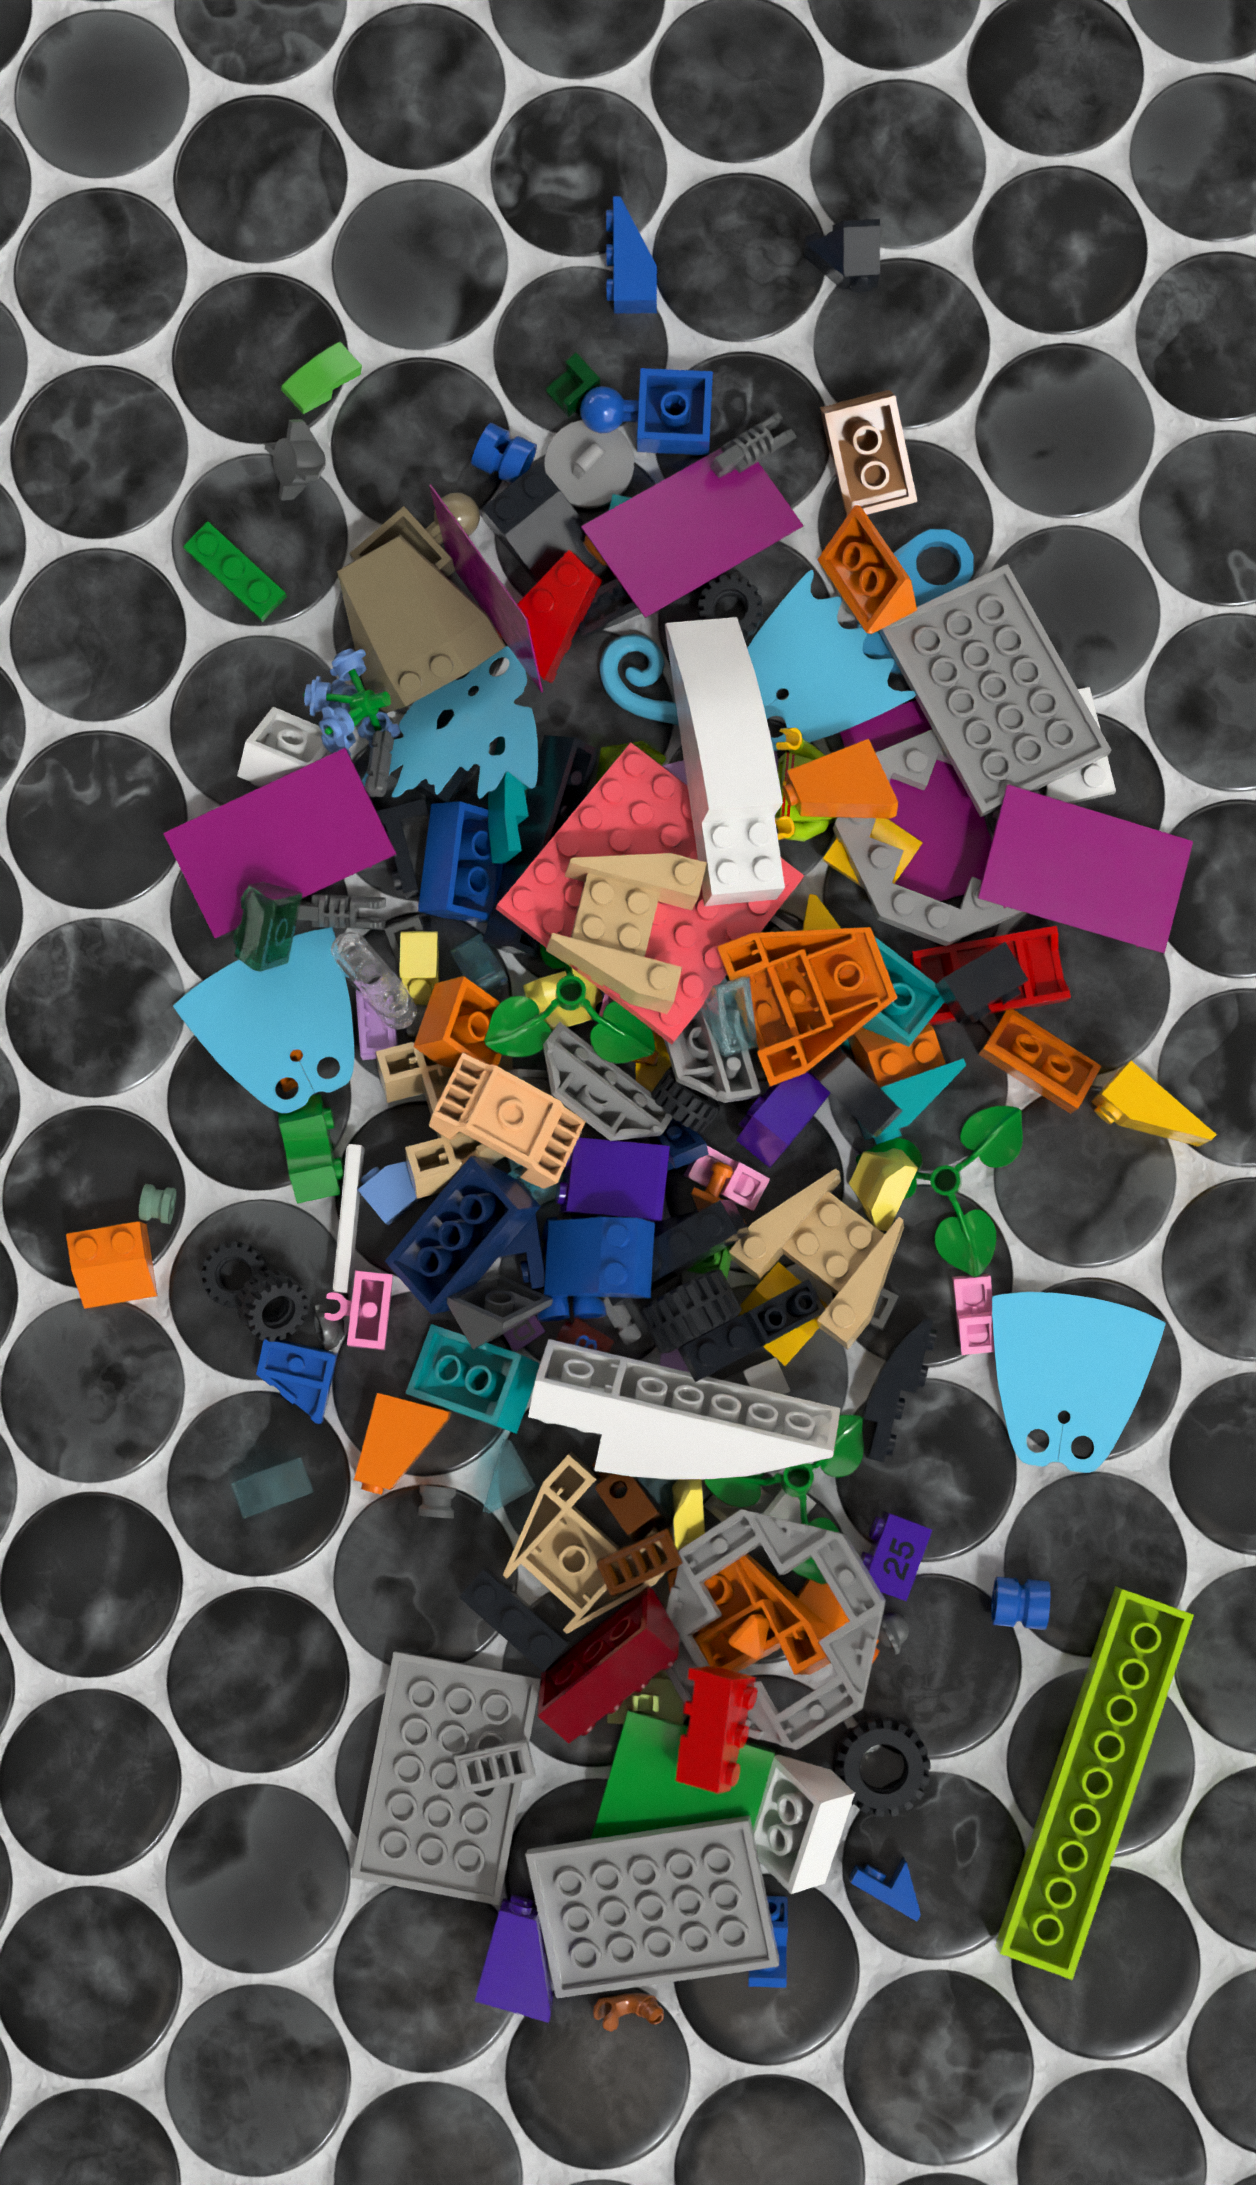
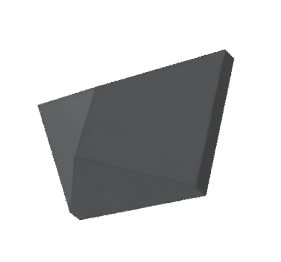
M495 1274L447 1297V1305L473 1350L498 1338L550 1307L553 1298L499 1274Z

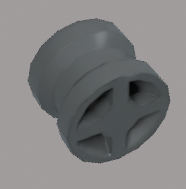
M429 1485L419 1486L422 1504L417 1509L418 1516L454 1518V1509L451 1507L452 1498L456 1496V1488Z

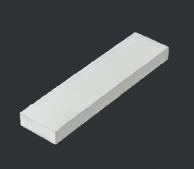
M348 1144L346 1148L333 1290L336 1293L351 1294L361 1194L357 1189L361 1187L362 1183L360 1180L363 1173L365 1148L362 1145Z

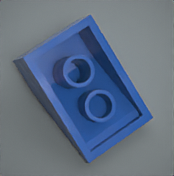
M618 1217L549 1221L544 1295L651 1298L655 1223L640 1218Z

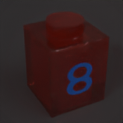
M578 1318L575 1319L573 1324L566 1321L555 1338L559 1342L609 1353L615 1341Z

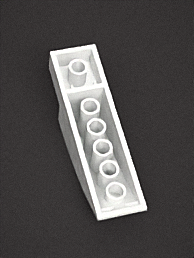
M733 617L666 623L665 631L697 856L699 861L707 863L702 881L704 906L775 900L785 889L775 823V815L783 801L764 705L755 670L738 619Z
M548 1339L535 1380L528 1417L548 1424L555 1423L576 1428L582 1432L601 1434L594 1471L659 1479H716L750 1476L831 1458L834 1453L841 1408L711 1377H705L695 1382L690 1372Z

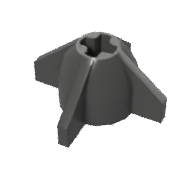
M302 419L289 420L287 438H282L278 442L265 443L264 449L273 455L274 470L280 481L278 497L280 500H294L309 483L318 481L325 468V454L305 421Z

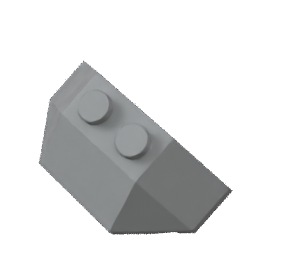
M725 977L672 1045L665 1039L664 1041L676 1082L721 1102L728 1103L760 1097L761 1091Z
M559 1022L543 1044L552 1096L561 1101L562 1104L610 1141L660 1136L670 1123L672 1116L655 1103V1100L651 1097V1092L614 1063L600 1058L594 1052L592 1046Z

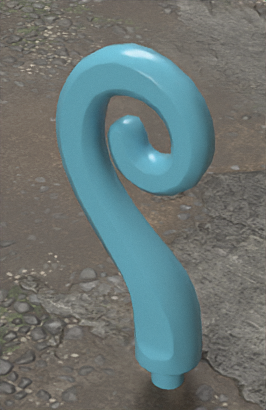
M638 634L622 635L611 641L602 653L599 664L601 682L610 698L620 707L635 715L679 726L676 703L648 699L633 693L625 686L618 673V664L621 658L629 652L638 651L647 656L649 666L646 670L628 667L625 671L626 679L637 687H645L655 683L663 673L665 664L663 654L657 644L651 639Z

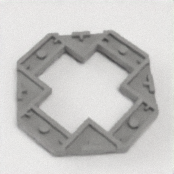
M933 729L876 752L889 782L892 778L923 791L927 787L936 759L952 765ZM1000 808L993 812L992 817L998 819ZM836 818L833 831L838 841L842 842L850 858L849 863L860 886L864 887L872 903L871 908L877 920L948 946L960 941L963 937L977 931L981 932L1022 913L1015 909L1003 908L1001 905L977 899L982 880L974 877L969 880L960 908L892 883L904 850L870 838L876 818Z
M741 1509L679 1551L683 1564L678 1566L675 1585L671 1587L666 1609L667 1615L679 1634V1656L676 1662L665 1671L684 1705L686 1700L692 1701L695 1681L688 1679L689 1668L709 1666L692 1635L722 1616L703 1582L760 1545L763 1546L779 1575H785L812 1557L850 1620L836 1631L818 1641L838 1676L780 1713L777 1711L761 1681L755 1682L754 1687L757 1688V1698L753 1709L748 1710L745 1724L749 1727L748 1737L770 1741L792 1749H800L863 1708L886 1600L846 1534Z

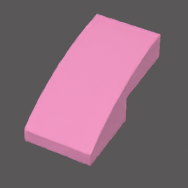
M707 1146L709 1154L690 1163L683 1176L706 1188L713 1174V1171L710 1170L712 1164L717 1161L732 1167L733 1174L731 1179H726L719 1195L754 1211L770 1178Z
M981 1274L978 1277L971 1275L952 1277L961 1355L995 1352L990 1274Z

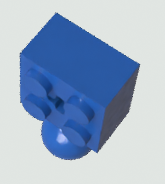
M641 368L639 401L624 400L616 390L610 387L601 386L593 388L581 401L580 415L582 421L590 430L596 433H610L616 430L622 422H638L637 452L709 455L713 371ZM672 409H679V415H670Z

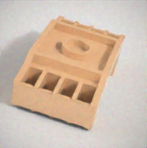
M462 1053L431 1116L429 1127L450 1140L459 1131L524 1166L520 1178L545 1189L558 1183L586 1121L567 1109L558 1099L496 1065L483 1063Z

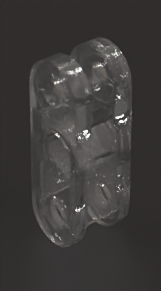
M347 932L338 936L332 944L331 954L345 978L389 1028L397 1030L410 1026L417 1016V1006L406 986L359 933ZM349 945H354V946H351V947H349L348 949H346V950L344 951V949H345L347 946H349ZM380 977L377 982L369 984L372 979Z

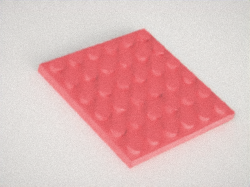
M630 742L497 904L496 910L547 948L552 933L571 937L584 885L583 881L565 877L571 858L673 853L698 860L688 786ZM781 858L785 889L775 900L704 906L701 886L699 898L692 910L658 902L645 957L682 967L674 1003L667 1014L631 1005L621 999V995L605 985L601 986L591 980V976L572 964L569 966L672 1045L728 975L717 946L751 933H761L802 881L804 875Z

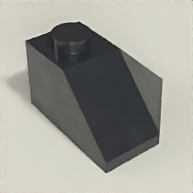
M880 219L842 221L832 225L833 231L823 237L817 232L805 237L804 258L839 288L850 289L855 293L870 291L872 288H877L880 276Z

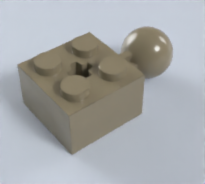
M463 493L445 495L441 498L465 533L470 536L477 529L480 521V511L476 502ZM403 506L349 553L352 562L401 535L446 577L455 571L452 558L440 546L443 543L435 510L434 522L425 529Z

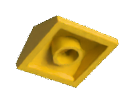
M778 1262L740 1305L742 1311L738 1316L802 1282ZM820 1299L822 1305L826 1309L828 1305ZM820 1316L763 1347L786 1366L819 1329L817 1319Z

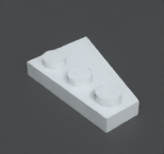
M1090 687L1078 689L1100 728ZM1107 756L1046 785L1047 797L1070 804L1111 795L1116 792Z

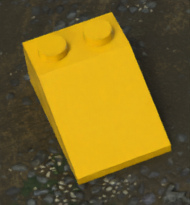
M1132 1061L1120 1068L1091 1101L1097 1106L1094 1110L1096 1114L1110 1125L1115 1122L1122 1127L1198 1147L1211 1141L1217 1135Z

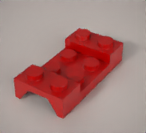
M1057 926L912 951L910 954L911 965L938 984L947 975L1006 942L1029 980L1019 988L1022 994L1004 1005L999 999L989 1005L990 1013L1066 1002L1071 998L1070 990L1064 980L1058 951ZM944 1002L930 1019L929 1023L932 1026L954 1022L956 1019Z

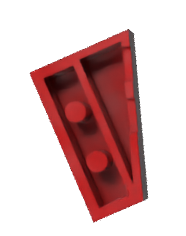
M568 550L517 604L528 620L539 675L543 680L553 683L558 667L572 644L573 636L580 622L583 621L602 582V579L571 550Z
M717 1666L691 1667L688 1671V1679L695 1681L693 1700H686L684 1705V1714L691 1716L687 1735L682 1734L680 1738L675 1781L718 1794L731 1790V1786L734 1787L740 1774V1764L737 1763L740 1748L745 1746L748 1738L749 1727L745 1724L748 1710L753 1709L757 1698V1688L754 1687L756 1677Z

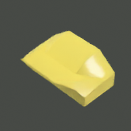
M572 968L574 976L579 977L586 986L585 999L590 1001V1005L595 1010L597 1004L603 1002L600 989ZM566 971L542 977L523 985L526 997L532 999L537 1004L539 1013H542L551 1004V1001L556 999L557 983L566 976ZM559 1006L544 1021L554 1030L559 1022L566 1027L590 1021L592 1017L582 1006L572 1011L565 1010Z
M893 1148L886 1152L864 1151L849 1181V1185L860 1200L866 1216L877 1229L882 1231H888L918 1169L903 1150Z
M678 1479L672 1486L675 1545L678 1551L705 1533L701 1479Z

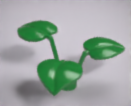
M540 944V953L548 967L553 969L566 967V976L560 979L556 986V999L552 1000L551 1004L542 1013H539L537 1004L530 998L513 996L505 999L492 1014L484 1039L485 1045L501 1055L509 1057L532 1056L544 1049L543 1044L552 1033L544 1019L559 1006L568 1011L576 1010L582 1006L592 1019L598 1022L591 1031L590 1041L594 1052L603 1060L615 1064L627 1063L651 1056L655 1051V1040L651 1028L616 1001L606 1006L603 1017L598 1015L590 1005V1001L585 999L586 986L579 977L574 976L572 967L547 952V948Z
M995 1106L981 1110L971 1116L965 1122L960 1138L962 1144L973 1152L954 1168L949 1165H942L937 1167L932 1174L918 1172L923 1163L922 1155L912 1142L902 1138H893L867 1150L869 1152H886L893 1148L903 1150L918 1167L904 1199L910 1198L916 1192L917 1179L930 1181L932 1188L938 1194L948 1196L957 1217L946 1218L939 1224L935 1234L936 1248L946 1262L973 1277L981 1275L989 1265L995 1251L997 1234L993 1221L984 1211L976 1209L969 1211L965 1215L963 1214L955 1195L962 1186L960 1172L978 1156L983 1164L992 1168L1007 1166L1017 1158L1023 1143L1022 1112L1017 1107ZM862 1154L856 1157V1164H858Z
M857 1415L839 1416L834 1453L831 1458L814 1461L812 1464L804 1463L786 1467L783 1474L777 1473L775 1476L767 1479L763 1478L764 1472L750 1476L703 1480L715 1497L723 1503L737 1508L755 1505L761 1497V1485L769 1486L781 1483L782 1489L787 1495L798 1497L802 1524L839 1532L836 1525L825 1517H819L810 1523L808 1522L806 1494L814 1480L813 1471L819 1466L827 1476L834 1478L848 1476L858 1468L864 1452L862 1417ZM812 1557L792 1569L794 1573L818 1584H827Z

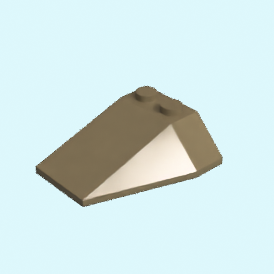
M401 535L337 571L355 651L363 649L366 652V655L362 658L366 666V671L361 675L363 684L367 690H372L375 694L386 691L391 697V704L379 708L380 712L388 713L410 705L468 673L506 646L488 614Z

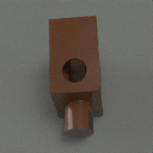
M596 1462L590 1466L600 1481L594 1487L633 1541H638L653 1527H657L665 1521L634 1477L594 1471ZM621 1487H626V1495L622 1498H617V1490Z

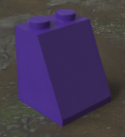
M578 1138L564 1168L563 1182H558L556 1187L555 1202L560 1204L559 1213L599 1218H640L649 1222L662 1221L670 1146Z
M512 1895L511 1900L503 1898L474 2002L549 2023L553 1995L538 1911L536 1907L532 1906V1900Z

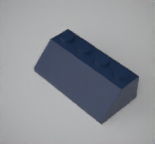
M470 1156L385 1262L430 1314L451 1311L447 1305V1297L476 1284L541 1205L517 1179L476 1156Z

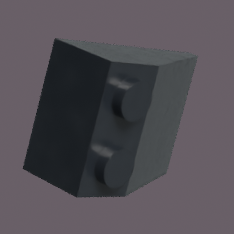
M538 463L481 508L484 522L536 583L543 578L568 550L577 554L591 569L599 564L583 544L586 534L581 526L585 523Z

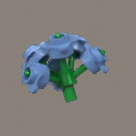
M347 649L338 653L332 661L333 668L330 670L332 676L338 675L339 679L334 680L330 684L329 682H321V676H316V680L313 679L312 684L306 685L305 692L303 693L305 706H310L311 716H315L316 712L322 711L323 719L319 722V727L323 733L321 739L325 748L331 753L346 747L351 756L349 748L356 742L352 732L354 727L363 718L364 720L358 728V734L361 738H366L369 741L370 748L374 747L371 744L373 734L376 731H389L393 738L400 734L399 725L392 724L387 713L378 712L379 708L391 704L389 693L385 691L375 694L372 690L365 691L359 678L366 671V666L362 659L366 652L363 649L357 651ZM352 680L354 685H348L345 681Z

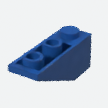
M613 197V210H606L607 232H613L614 244L606 245L607 266H614V279H607V301H614V313H657V265L621 197Z

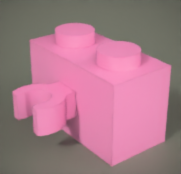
M355 1271L352 1301L346 1300L343 1295L336 1292L327 1294V1299L339 1301L340 1310L335 1314L325 1313L324 1318L330 1321H338L344 1318V1316L350 1317L347 1346L385 1350L393 1285L392 1274Z

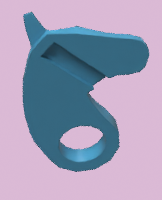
M929 529L917 535L893 553L911 579L917 607L968 583L973 575L974 555L965 539L950 530ZM930 547L949 549L959 562V574L952 582L945 585L927 583L920 577L917 571V557ZM858 621L856 628H861L862 626ZM879 631L867 634L863 643V653L867 658L876 660L894 659ZM894 662L891 672L903 675L897 663Z

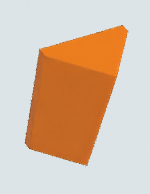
M855 505L817 560L865 632L873 634L917 611L910 577L862 507Z
M1014 1009L1007 1010L978 1053L987 1061L1070 1114L1079 1108L1101 1068V1065Z

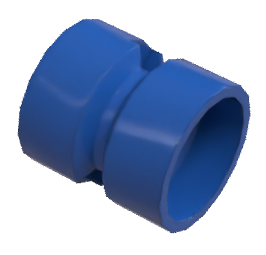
M489 423L476 445L471 464L488 474L497 471L499 479L512 484L530 469L537 451V444L521 436L512 439L510 438V431L494 423Z
M996 1576L991 1603L992 1625L1014 1627L1018 1621H1021L1024 1628L1046 1630L1050 1612L1049 1581L1027 1579L1024 1585H1020L1017 1578Z

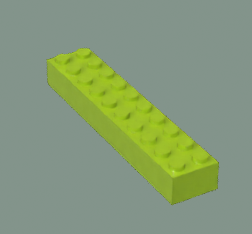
M1115 1587L995 1943V1947L1000 1954L1073 1980L1194 1616L1193 1614Z

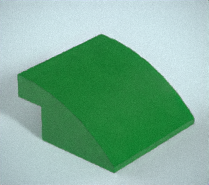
M628 1708L591 1839L749 1815L752 1828H754L775 1752L773 1749L746 1742L745 1746L740 1748L737 1763L740 1764L739 1778L734 1787L731 1786L730 1791L718 1794L675 1781L680 1738L682 1734L687 1735L689 1725L640 1711H632Z

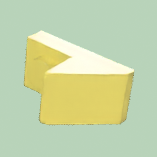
M438 931L401 932L399 977L402 978L403 1006H411V1004L428 1005L434 984L439 983Z

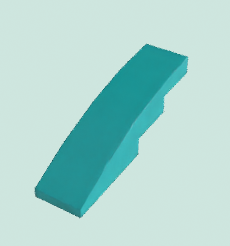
M502 736L498 737L494 755H501L505 751V738ZM508 771L503 775L497 788L488 792V829L492 863H506L522 851L517 825L529 816L524 792L528 787Z

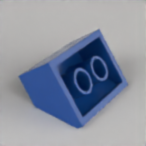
M460 801L431 804L418 912L446 919L480 923L489 922L506 863H492L487 809Z

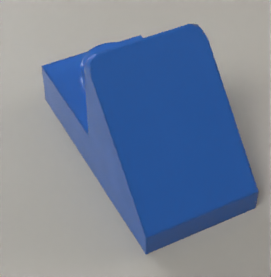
M904 1857L901 1859L889 1883L884 1881L887 1875L877 1868L867 1864L865 1869L855 1864L848 1877L851 1884L913 1920L918 1921L921 1914L908 1865Z

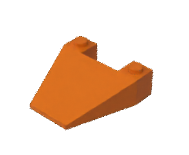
M748 1553L703 1582L722 1616L692 1635L709 1666H717L739 1672L782 1648L794 1675H811L831 1664L818 1642L831 1634L826 1623ZM678 1568L667 1574L669 1591L675 1585ZM751 1614L766 1615L770 1623L764 1652L759 1660L750 1657L728 1643L729 1638Z

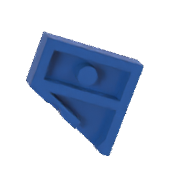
M265 1338L256 1375L268 1385L277 1388L281 1395L290 1403H295L311 1416L310 1419L321 1424L325 1415L338 1353L280 1339H275V1342H269Z

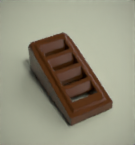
M667 1528L599 1558L596 1564L610 1595L614 1596L683 1564V1561ZM660 1541L668 1559L663 1564L654 1546V1543ZM643 1548H646L654 1566L649 1570L640 1552ZM630 1554L639 1571V1574L635 1576L626 1559V1556ZM617 1561L624 1576V1581L619 1582L611 1563Z

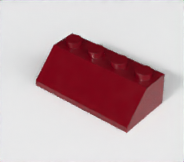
M647 1586L551 1664L544 1673H541L537 1717L568 1744L580 1735H587L594 1728L598 1720L607 1713L612 1714L617 1711L622 1705L623 1700L634 1691H642L654 1675L661 1670L669 1669L678 1659L679 1634L652 1588Z

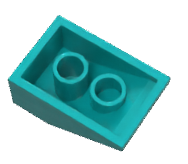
M875 937L898 998L866 1023L863 1028L909 1047L945 1001L935 987L936 983Z
M964 1058L880 1087L903 1111L877 1138L858 1121L864 1140L874 1138L875 1143L879 1144L902 1136L899 1128L908 1126L966 1066Z
M431 1324L405 1394L517 1434L541 1363L489 1343L473 1350L465 1335Z

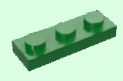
M208 521L183 546L184 550L262 622L287 597L286 593Z

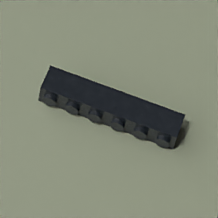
M544 735L538 755L536 786L533 789L529 788L526 795L529 816L517 825L522 851L506 862L483 943L506 953L537 958L540 943L496 910V907L584 800L599 752L593 746L575 737Z

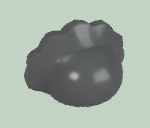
M328 1304L315 1305L313 1315L315 1333L323 1349L329 1351L337 1347L344 1336L343 1318L338 1321L327 1320L324 1318L325 1313L335 1314L338 1310Z
M889 1612L883 1614L878 1640L885 1647L892 1648L895 1655L900 1654L901 1644L906 1641L909 1635L908 1623L898 1613Z

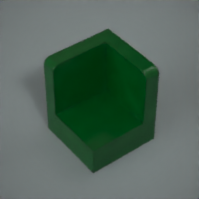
M577 352L565 361L566 372L546 389L547 395L568 418L580 408L583 397L590 390L600 387V378Z

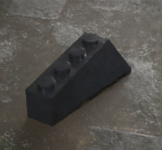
M719 1200L709 1207L654 1222L651 1291L750 1234L734 1201ZM608 1297L612 1306L628 1305L638 1299Z

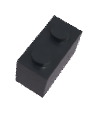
M1006 942L947 975L935 987L958 1024L967 1018H970L972 1023L989 1014L991 1012L989 1005L999 999L1004 1005L1021 995L1022 992L1019 988L1029 979Z

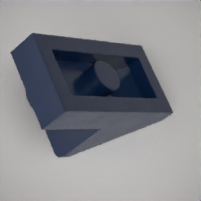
M674 1118L671 1119L660 1136L649 1137L652 1144L670 1146L667 1171L690 1164L709 1154L707 1144L698 1132L692 1130L689 1126L682 1125L680 1121H676Z
M536 1214L533 1215L498 1257L506 1258L526 1254L527 1261H521L524 1283L531 1282L533 1290L544 1289L545 1266Z

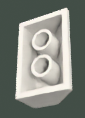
M777 1755L774 1756L753 1832L759 1862L793 1894L825 1884L855 1793L830 1769Z

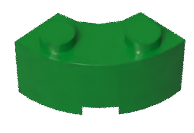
M321 1094L310 1096L305 1106L293 1112H278L289 1177L297 1204L340 1195L339 1180L344 1178V1167L341 1157L335 1158L329 1130L335 1128L331 1107L324 1108Z

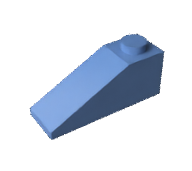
M406 1161L385 1166L382 1170L378 1167L373 1168L361 1178L360 1181L363 1185L357 1189L388 1226L422 1199L416 1198Z

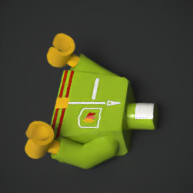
M781 728L780 732L785 734L786 742H777L776 748L778 750H789L790 753L785 752L778 759L777 764L783 801L775 815L776 828H778L777 836L778 840L787 839L804 842L825 832L828 825L833 823L837 817L800 816L796 805L790 807L783 792V786L786 785L787 770L826 755L804 740L800 730L797 728Z

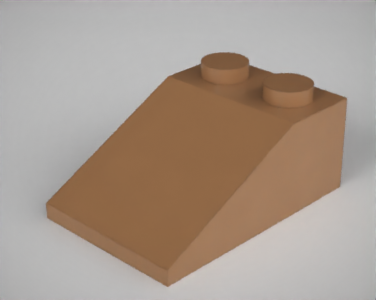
M890 390L820 407L826 439L846 517L855 505H860L868 515L918 502L896 397Z

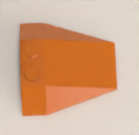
M871 927L751 933L717 946L730 982L735 984L759 1048L757 1053L770 1087L807 1073L898 998Z

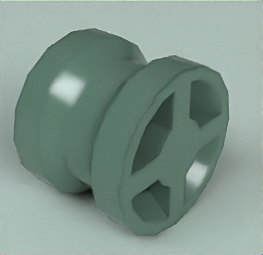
M145 1184L140 1198L139 1219L148 1221L151 1218H156L161 1223L170 1224L175 1210L176 1189L167 1187L164 1190L156 1189L154 1185Z

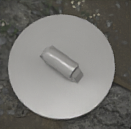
M582 420L570 423L556 433L550 441L545 454V473L561 490L569 503L579 508L593 509L610 504L612 495L621 496L628 488L633 477V451L626 437L618 429L610 433H596L590 430Z

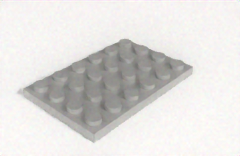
M1008 564L918 606L917 611L879 630L911 691H914L916 694L915 698L980 817L1001 808L1007 784L1034 792L1108 756L1112 751Z
M399 1651L393 1652L351 1878L500 1905L522 1781L462 1794L454 1756L527 1738L528 1743H530L541 1678ZM517 1751L510 1752L514 1771H521ZM503 1754L496 1755L500 1776L507 1774ZM488 1757L482 1758L485 1778H493ZM474 1760L468 1761L466 1763L471 1783L477 1782L478 1777Z
M750 1815L528 1849L526 1852L556 1998L779 1967L780 1959Z

